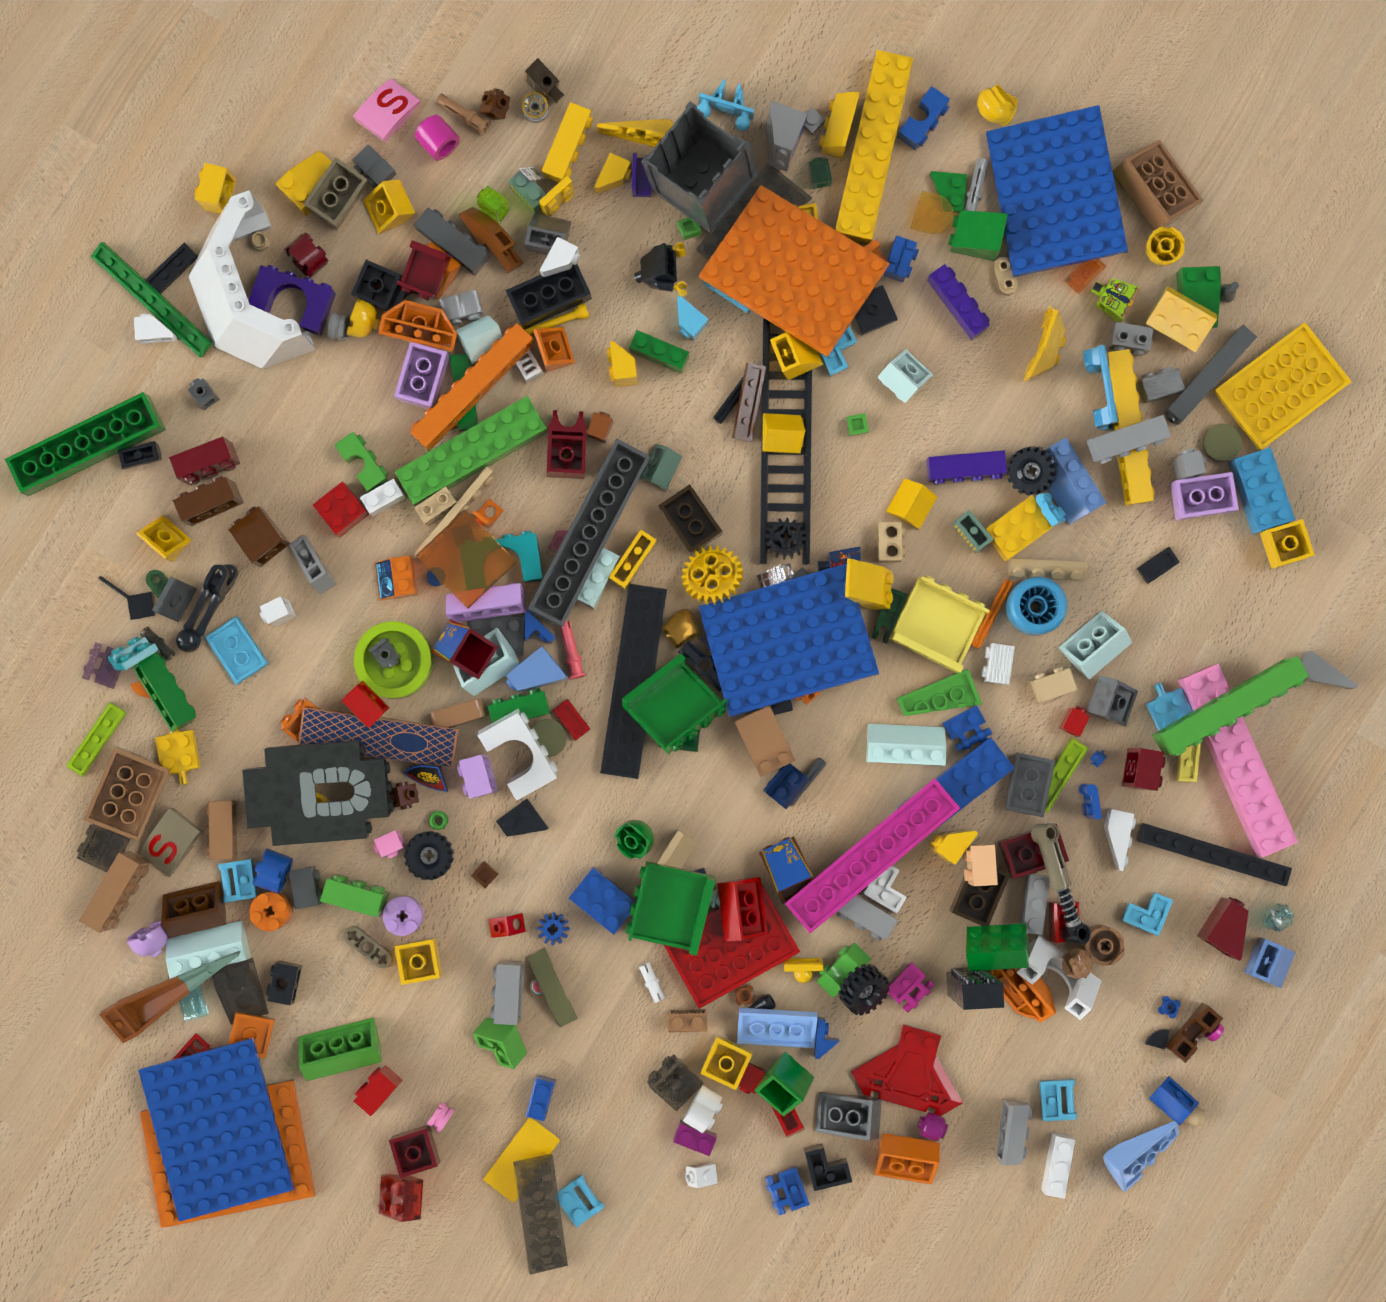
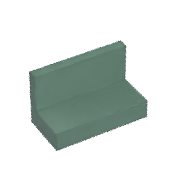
M655 444L650 454L651 457L640 478L657 485L663 490H667L682 456L666 446Z

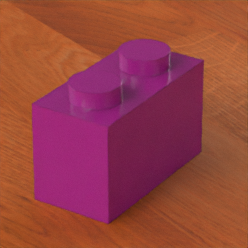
M680 1119L673 1142L710 1157L717 1134L709 1130L701 1133Z

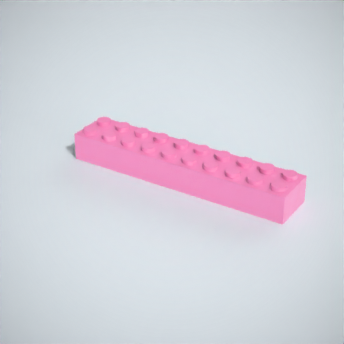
M1219 664L1208 666L1178 679V683L1193 711L1230 690ZM1243 717L1236 718L1237 722L1229 727H1220L1219 733L1211 737H1203L1256 857L1263 858L1297 843L1298 840Z

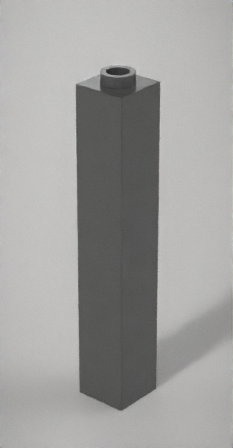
M1240 326L1186 386L1185 390L1163 412L1167 415V420L1177 425L1183 422L1253 343L1257 336L1246 326Z

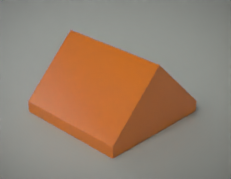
M564 327L534 330L547 372L575 363Z

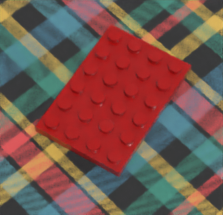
M763 884L761 885L768 935L742 941H724L721 910L718 908L707 914L697 955L689 954V950L664 945L698 1009L800 953Z

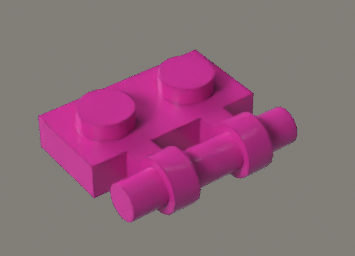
M911 962L890 983V986H888L889 992L887 993L898 1004L905 999L907 1003L903 1009L909 1013L919 1005L918 1002L925 995L928 996L931 993L930 990L935 985L930 980L923 985L921 981L926 976ZM917 986L920 990L911 997L909 993Z

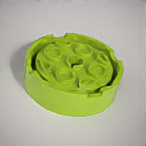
M388 621L373 626L360 638L354 653V667L360 682L364 681L378 696L389 699H402L414 695L426 685L433 671L434 654L430 652L432 650L430 642L418 629L403 622ZM383 638H388L401 655L400 664L391 669L389 667L387 669L383 668L369 650ZM384 651V652H383V654H382L383 658H387V657H388V652H387V651Z

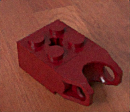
M553 410V417L548 426L546 477L585 478L587 427L583 419V411H579V417L575 425L565 427L559 422L557 410ZM564 454H568V460L562 458Z

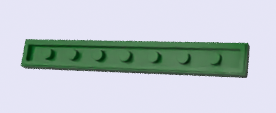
M100 242L91 257L199 357H204L213 342L105 242Z

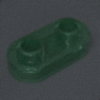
M151 570L146 575V583L156 597L159 598L169 579L162 571ZM156 577H160L159 583H155Z

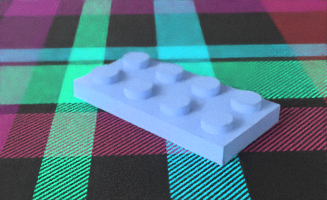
M739 1008L737 1044L814 1048L817 1012Z

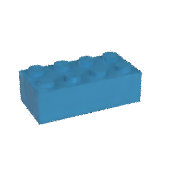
M1271 447L1228 462L1230 470L1233 472L1234 482L1252 535L1295 521Z

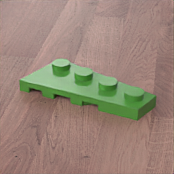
M968 669L896 698L903 716L982 705Z

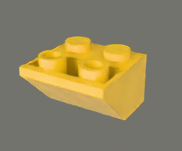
M787 332L770 339L782 372L788 380L823 365L817 350Z
M610 341V347L607 348L609 363H612V366H609L611 382L615 383V387L638 385L635 358L617 343Z

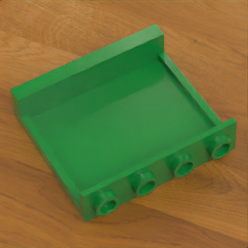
M681 653L622 699V707L668 755L673 751H678L686 740H692L700 729L707 728L717 716L721 717L727 710V699L725 698L722 701L686 665V658Z
M646 861L645 866H641L639 878H642L641 883L636 885L634 896L637 897L636 903H632L630 915H633L632 920L627 922L625 933L628 934V941L635 938L689 950V954L697 955L715 884L714 876Z

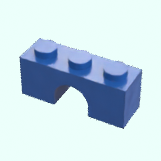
M931 86L918 107L926 113L927 118L923 121H917L909 117L900 129L897 138L914 150L919 145L922 147L928 139V136H926L930 130L933 132L939 123L937 120L940 115L944 117L950 106H948L950 98Z

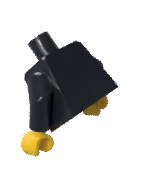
M678 242L672 247V245L662 243L661 245L654 246L649 253L641 258V270L634 273L635 280L638 283L644 282L652 289L670 292L677 290L680 296H686L687 291L681 289H687V284L684 281L678 282L677 285L674 284L677 282L676 256L684 257L686 255L684 244Z

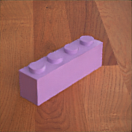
M510 583L504 586H491L485 589L465 592L456 591L452 594H446V615L449 620L452 619L456 622L526 612L525 591L521 583Z

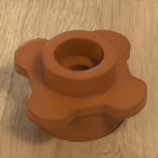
M748 984L746 987L739 986L734 989L737 997L735 1000L736 1004H752L754 1002V997L752 996L753 987Z

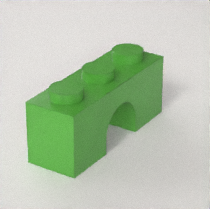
M352 432L337 442L335 447L348 463L357 458L364 460L365 467L356 476L366 491L370 492L389 481L386 477L388 473L382 465H377L375 462L377 457L372 450L367 451L364 446L367 443L360 434L357 436Z

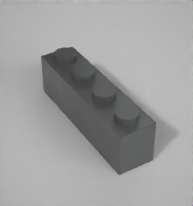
M428 207L414 224L418 232L431 242H434L449 255H452L473 275H476L489 259L486 253L488 250L484 246L473 243V238L466 232L463 234L457 230L458 227L450 220L448 222L445 221L443 215L436 209L432 211Z

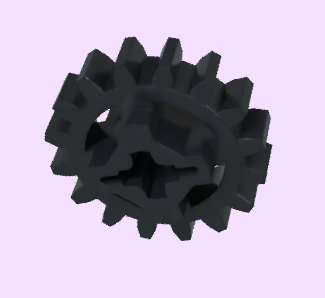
M780 518L778 524L772 522V528H767L769 534L765 535V540H768L766 547H771L769 550L770 554L776 552V558L783 555V560L786 559V556L793 559L794 553L799 556V549H805V545L802 543L807 541V538L803 537L806 535V531H801L802 524L796 526V520L794 519L791 523L789 518H786L785 522ZM787 532L788 541L786 542V545H784V536Z

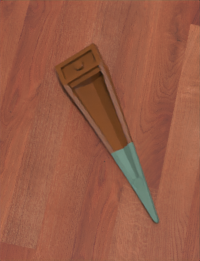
M241 951L234 952L122 998L117 1003L102 1010L99 1015L122 1043H125L142 1033L191 991L238 957Z

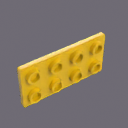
M529 1117L483 1180L514 1203L546 1163L549 1155L560 1142V1138L535 1119Z

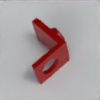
M523 913L488 919L491 938L512 936L526 932ZM515 919H518L520 924L517 930L513 926Z

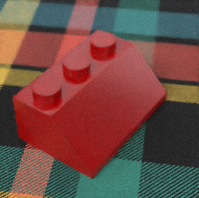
M761 877L717 883L724 941H742L768 935Z

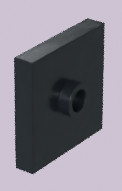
M883 285L873 289L855 316L862 335L898 320Z

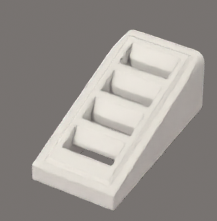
M530 349L526 353L529 357L516 363L527 383L543 374ZM532 360V363L525 367H522L524 363ZM533 366L536 367V369L526 374V370L532 368Z

